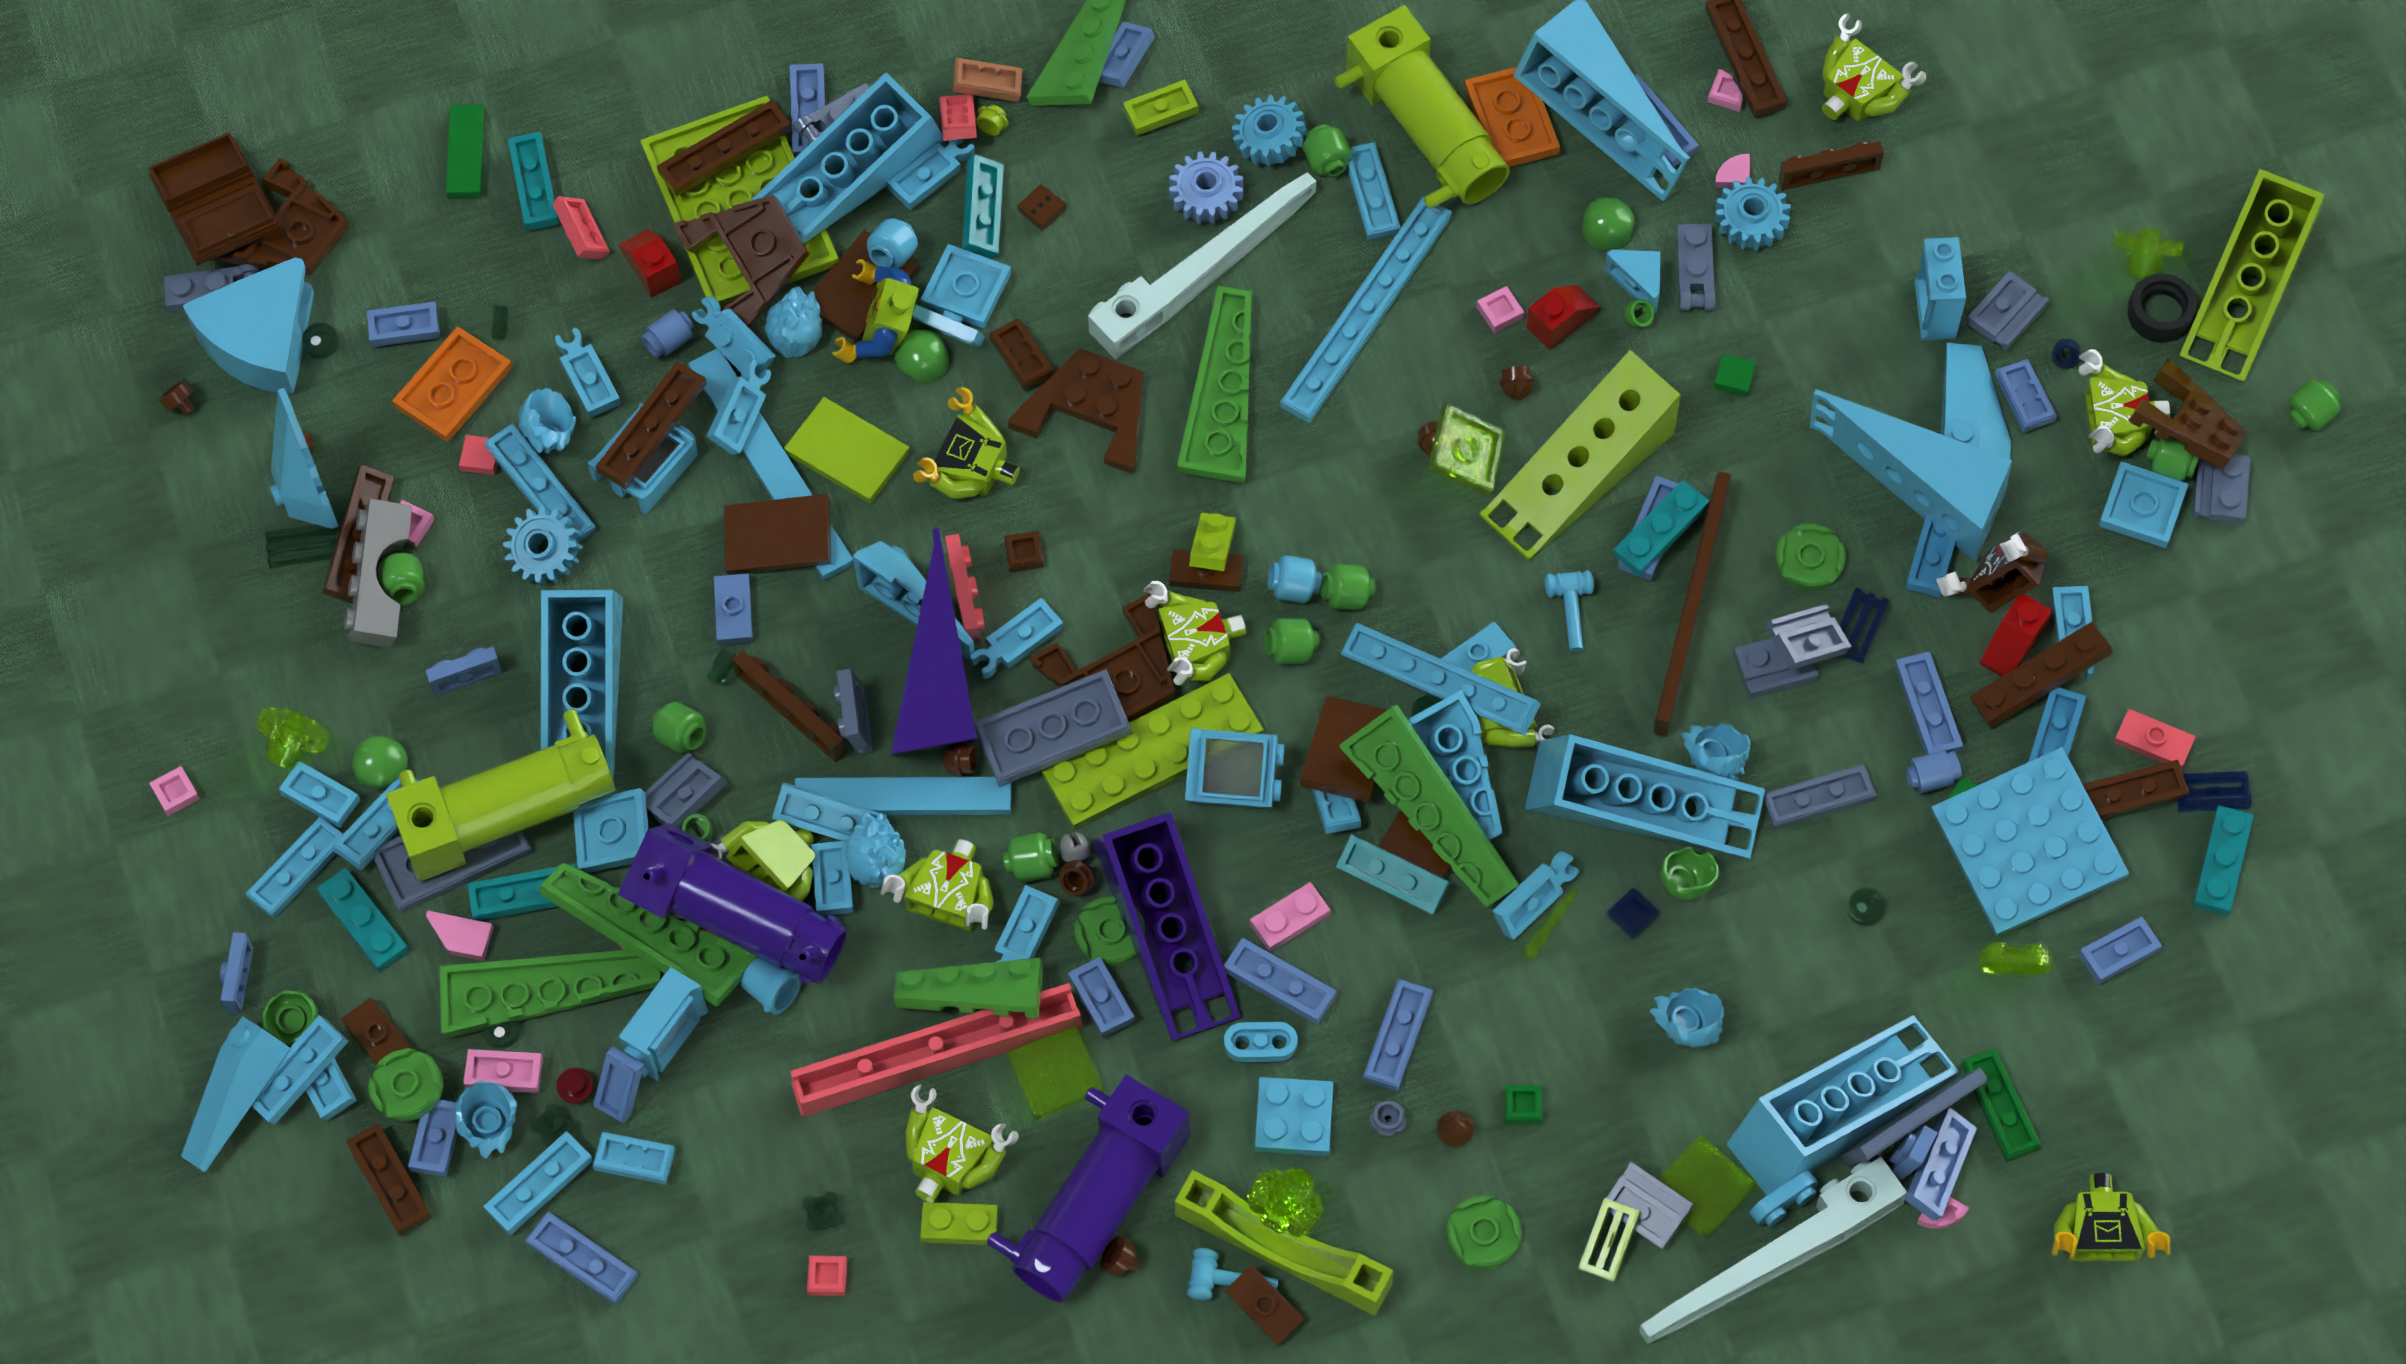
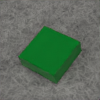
M1723 353L1713 389L1747 397L1757 362Z
M1505 1085V1124H1542V1085Z

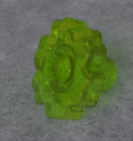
M2141 227L2140 231L2116 229L2113 240L2114 246L2129 249L2127 266L2130 268L2128 275L2138 278H2145L2160 272L2164 255L2182 256L2184 247L2183 240L2162 236L2161 230Z
M273 706L263 707L257 718V729L269 738L266 745L268 751L266 758L273 764L284 768H292L294 763L300 760L304 750L314 754L323 752L329 739L327 736L328 731L320 723L309 720L304 714L288 708L280 710Z
M1291 1167L1282 1173L1277 1169L1261 1172L1247 1194L1250 1201V1209L1261 1215L1260 1221L1264 1226L1271 1228L1278 1234H1283L1286 1231L1295 1237L1309 1234L1323 1212L1321 1197L1314 1192V1179L1312 1175L1300 1167Z

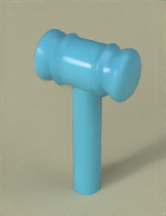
M1589 570L1583 573L1577 571L1556 573V575L1548 573L1544 582L1547 596L1549 598H1553L1555 595L1564 597L1569 651L1573 653L1583 651L1578 595L1581 596L1583 593L1592 594L1594 590L1593 575Z
M1209 1248L1195 1249L1193 1251L1195 1259L1191 1261L1192 1270L1190 1281L1188 1282L1190 1287L1187 1290V1295L1198 1301L1210 1300L1213 1297L1211 1290L1214 1289V1284L1230 1286L1242 1273L1216 1269L1218 1267L1216 1261L1219 1258V1254L1215 1250ZM1264 1277L1277 1290L1279 1279Z

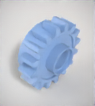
M1198 152L1196 160L1193 161L1189 156H1186L1185 166L1179 164L1174 166L1175 175H1170L1169 197L1170 200H1174V209L1176 211L1182 210L1186 220L1192 218L1196 220L1197 224L1201 222L1215 224V220L1220 218L1228 219V213L1231 210H1238V201L1243 200V176L1238 175L1237 164L1229 167V157L1225 156L1219 161L1216 160V152H1212L1209 158H1204L1203 153Z

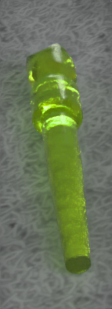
M1572 889L1542 928L1536 930L1530 938L1531 943L1528 942L1523 948V955L1531 960L1535 958L1538 954V948H1542L1549 939V933L1558 923L1576 896L1577 891Z

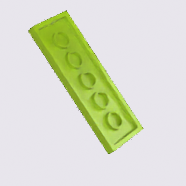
M1228 673L1130 722L1132 734L1043 769L1040 773L1075 831L1186 775L1191 728L1264 734V729L1232 676ZM1207 739L1205 765L1250 742Z

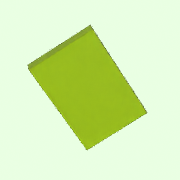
M823 397L784 447V451L787 456L871 505L910 454V447Z

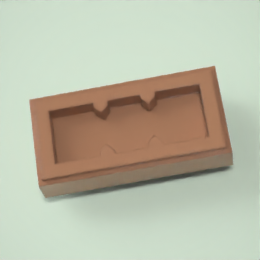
M956 57L952 92L1019 102L1022 68Z

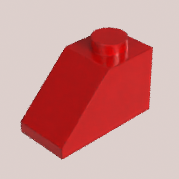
M646 229L618 243L620 250L651 298L681 283L677 261L661 236L655 232Z
M1578 285L1555 287L1528 308L1526 328L1551 350L1598 313L1601 307Z
M2025 594L2017 597L2002 619L1979 664L2000 677L2020 666L2045 631L2052 610Z

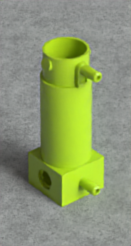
M1403 5L1348 36L1346 71L1335 77V84L1338 88L1342 89L1354 82L1372 106L1383 101L1434 169L1436 178L1443 186L1425 196L1424 202L1428 208L1432 209L1444 201L1457 196L1465 204L1477 203L1492 195L1503 185L1510 173L1509 166L1491 144L1490 135L1430 58V37L1408 8Z
M570 709L563 714L571 735L570 737L554 742L555 745L442 787H438L435 776L416 782L411 770L400 772L398 777L402 788L388 792L386 796L418 882L466 865L463 855L465 851L579 810V805L616 792L595 734L588 736L584 731L576 710Z

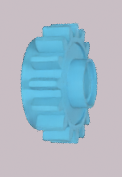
M1269 95L1267 102L1263 103L1259 97L1255 98L1256 105L1254 107L1247 104L1243 106L1245 115L1236 114L1237 125L1232 126L1234 143L1237 150H1240L1244 159L1251 157L1255 165L1262 163L1270 166L1271 164L1284 163L1286 159L1291 156L1294 157L1297 149L1303 146L1302 136L1308 133L1303 112L1299 111L1295 101L1288 104L1285 96H1282L1278 102H1275L1273 95Z
M1746 177L1745 185H1741L1735 180L1732 183L1731 190L1723 188L1721 198H1717L1714 220L1715 223H1720L1719 233L1727 235L1728 243L1734 242L1740 245L1741 249L1749 247L1759 250V247L1764 245L1771 247L1774 238L1780 240L1783 238L1784 229H1788L1791 206L1790 204H1785V193L1776 194L1777 185L1775 183L1766 187L1764 186V178H1760L1758 184H1753L1751 178Z
M540 506L538 515L531 509L526 510L527 519L522 520L519 517L514 519L518 525L516 530L510 528L506 530L512 536V540L504 542L503 547L511 550L512 553L505 556V560L515 564L511 569L512 572L519 576L523 574L522 579L529 583H532L534 579L536 583L542 586L546 585L547 579L558 583L559 576L564 573L569 576L571 574L569 568L573 563L578 564L580 561L576 558L577 551L582 550V545L577 543L576 538L581 533L577 529L571 528L574 521L567 516L563 518V513L557 509H554L550 514L549 509ZM548 539L547 549L539 554L538 548L540 543Z

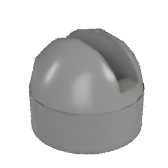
M1075 831L1072 832V837L1069 834H1065L1060 841L1062 860L1067 862L1083 860L1090 855L1088 842L1082 833Z

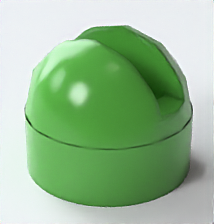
M1639 299L1628 303L1624 308L1623 315L1628 325L1640 328L1651 324L1654 319V309L1649 301ZM1640 308L1642 313L1634 316V312Z
M701 814L688 816L682 824L683 831L705 842L712 836V824ZM695 823L705 832L702 837L691 828Z

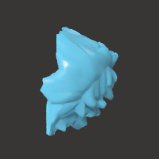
M800 287L792 288L789 294H786L781 301L770 308L766 316L765 331L769 342L785 358L802 357L814 349L822 337V318L819 317L820 306L816 301L814 292L811 291L809 295H806Z
M539 388L528 395L518 411L519 429L522 431L523 437L528 438L532 448L538 453L544 450L545 453L549 454L553 449L562 451L564 446L569 443L570 435L573 434L576 424V417L573 416L570 405L561 393L552 392L548 388L543 390Z
M1720 723L1716 727L1708 725L1705 728L1698 725H1690V733L1683 732L1681 734L1685 740L1684 747L1689 751L1690 758L1692 759L1691 763L1696 766V770L1738 781L1739 775L1745 773L1743 767L1751 749L1750 739L1747 734L1742 735L1735 730L1731 724Z
M864 812L861 816V825L854 827V833L848 839L846 855L848 869L853 879L858 880L861 885H867L872 889L882 886L886 876L899 875L903 872L906 850L904 849V841L900 839V834L894 831L888 819H884L882 814H878L877 819H875L868 812Z
M1685 988L1680 993L1671 992L1669 997L1659 996L1654 998L1657 1008L1650 1009V1013L1655 1016V1022L1665 1030L1667 1036L1672 1038L1675 1044L1695 1048L1709 1045L1710 1043H1717L1719 1034L1722 1033L1721 1026L1723 1025L1724 1007L1716 994H1709L1698 988Z
M482 1080L467 1087L455 1104L454 1118L457 1132L470 1142V1147H479L480 1156H483V1158L487 1159L495 1148L499 1153H503L507 1142L511 1138L512 1125L516 1122L515 1114L517 1102L512 1093L499 1083L484 1082Z

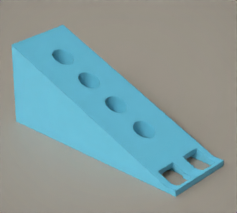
M1575 0L1534 33L1513 76L1664 202L1668 198L1690 156L1681 150L1586 0ZM1667 150L1681 161L1678 170H1675L1666 158L1665 153ZM1657 169L1663 174L1662 177L1669 182L1666 191L1660 188L1653 177Z
M886 72L752 200L770 195L777 197L802 241L805 243L887 187V181L934 144L939 142L943 147L948 144L946 141H943L942 133L933 118ZM842 170L839 174L834 175L837 171ZM819 189L818 194L813 198H805L809 190Z
M1815 389L1809 428L1823 433L1923 519L1927 515L1932 520L1931 523L1933 525L1936 523L1946 531L1945 535L1948 538L1950 536L1956 540L1955 545L1976 562L2006 494L2012 460ZM1818 399L1826 402L1836 412L1828 410L1827 407L1818 404ZM1816 416L1824 419L1829 425L1816 421Z
M541 590V750L555 745L554 742L570 737L563 714L567 710L574 709L577 711L582 725L587 729L588 736L595 734L614 782L623 597L614 590ZM582 622H587L586 632L577 637L576 628ZM581 656H586V668L581 672H575V661ZM585 690L587 702L580 708H574L572 705L573 695L578 691Z
M1568 734L1539 742L1524 811L1750 859L1765 789ZM1736 790L1752 793L1757 796L1753 815L1732 811ZM1653 792L1656 794L1658 798L1657 805H1655L1652 801ZM1687 799H1691L1696 806V812L1693 816L1686 812L1685 803ZM1729 825L1750 831L1746 850L1725 845Z
M1912 1015L1760 1097L1726 1145L1767 1196L1803 1171L1809 1170L1813 1174L1948 1079L1956 1076L1959 1070L1916 1017ZM1913 1026L1925 1041L1909 1051L1897 1035ZM1932 1055H1937L1947 1066L1948 1070L1931 1078L1920 1063Z

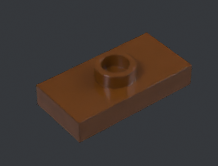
M1019 318L989 333L990 341L1024 391L1050 378L1054 374V369Z
M1173 549L1169 586L1240 592L1243 555L1228 554L1225 570L1219 571L1189 566L1191 551Z
M371 997L341 1018L343 1025L376 1065L382 1058L393 1051L405 1048L412 1049Z
M1252 1265L1224 1291L1277 1346L1305 1319Z

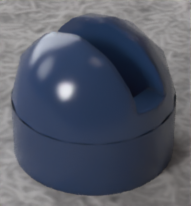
M2060 339L2053 347V362L2063 369L2075 367L2080 361L2081 349L2079 344L2074 339ZM2064 348L2070 349V357H2063Z

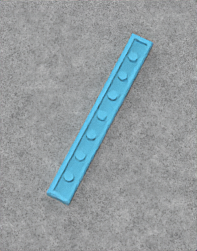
M1425 197L1421 198L1280 401V408L1311 423L1451 220L1452 211L1441 205L1430 209L1424 202Z
M716 348L688 364L689 369L706 378L707 385L703 391L716 412H718L732 379L737 377L725 356ZM759 412L741 450L772 500L811 496L812 493ZM832 525L831 564L814 566L823 581L854 566L853 558Z

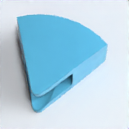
M292 258L183 305L191 328L199 343L219 367L232 377L258 389L277 393L279 389L285 388L287 394H294L314 296L312 285L304 282L305 265L302 259Z

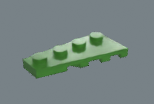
M1086 0L1026 98L1031 106L1092 103L1126 0Z
M1041 958L897 972L894 1000L897 1008L942 1011L948 1006L956 1007L960 1013L974 1014L976 1009L993 1010L994 1015L1009 1016L1011 1011L1025 1012L1026 1018L1038 1019L1043 965Z

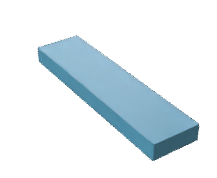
M513 423L484 442L485 448L537 513L540 506H544L550 510V514L554 509H557L563 513V518L567 516L572 519L574 523L571 528H575L581 533L576 538L577 543L596 531L593 522Z

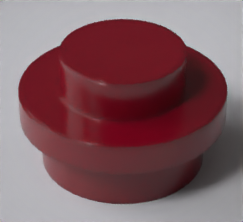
M570 1068L558 1077L556 1089L560 1098L566 1103L580 1104L591 1096L594 1082L586 1070Z

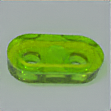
M2001 942L1989 943L1986 945V948L1979 951V969L1993 974L2042 975L2053 970V954L2040 944L2008 947L2007 944Z

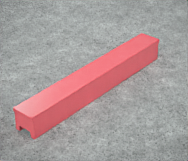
M1070 983L1041 991L1038 1019L1026 1018L1025 1012L1011 1011L1009 1016L994 1015L993 1010H981L974 1014L962 1016L790 1071L793 1081L791 1084L801 1115L805 1117L1084 1027Z

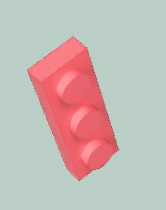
M959 534L945 536L946 550L962 627L971 637L974 644L980 643L979 629H984L985 624L982 609H975L972 598L978 597L975 576L968 577L966 567L972 566L968 545L961 546Z

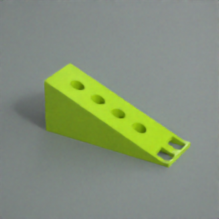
M2259 169L2179 357L2245 382L2321 211L2325 194ZM2278 217L2281 218L2284 222L2275 223L2271 221L2270 218ZM2267 246L2271 249L2272 253L2262 255L2255 248ZM2249 274L2254 275L2259 279L2260 283L2249 287L2242 282L2241 278ZM2232 304H2241L2246 308L2247 314L2242 318H2233L2228 313L2227 308ZM2195 336L2215 344L2208 360L2205 362L2188 354ZM2228 349L2247 357L2242 371L2238 375L2221 368Z
M1629 350L1494 500L1479 513V516L1523 557L1530 561L1675 434L1681 394L1633 351ZM1548 488H1554L1558 490L1559 493L1555 495H1548L1544 492V490ZM1506 503L1517 514L1505 527L1500 528L1489 516L1502 504ZM1527 524L1542 536L1528 551L1524 550L1513 540Z

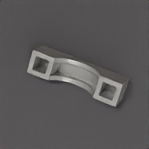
M370 498L365 509H359L356 530L361 531L360 543L355 542L352 553V563L357 564L356 575H351L348 586V596H353L352 608H347L344 619V629L349 630L348 642L390 649L397 638L400 604L387 596L380 587L376 576V565L383 556L403 549L409 536L411 505Z

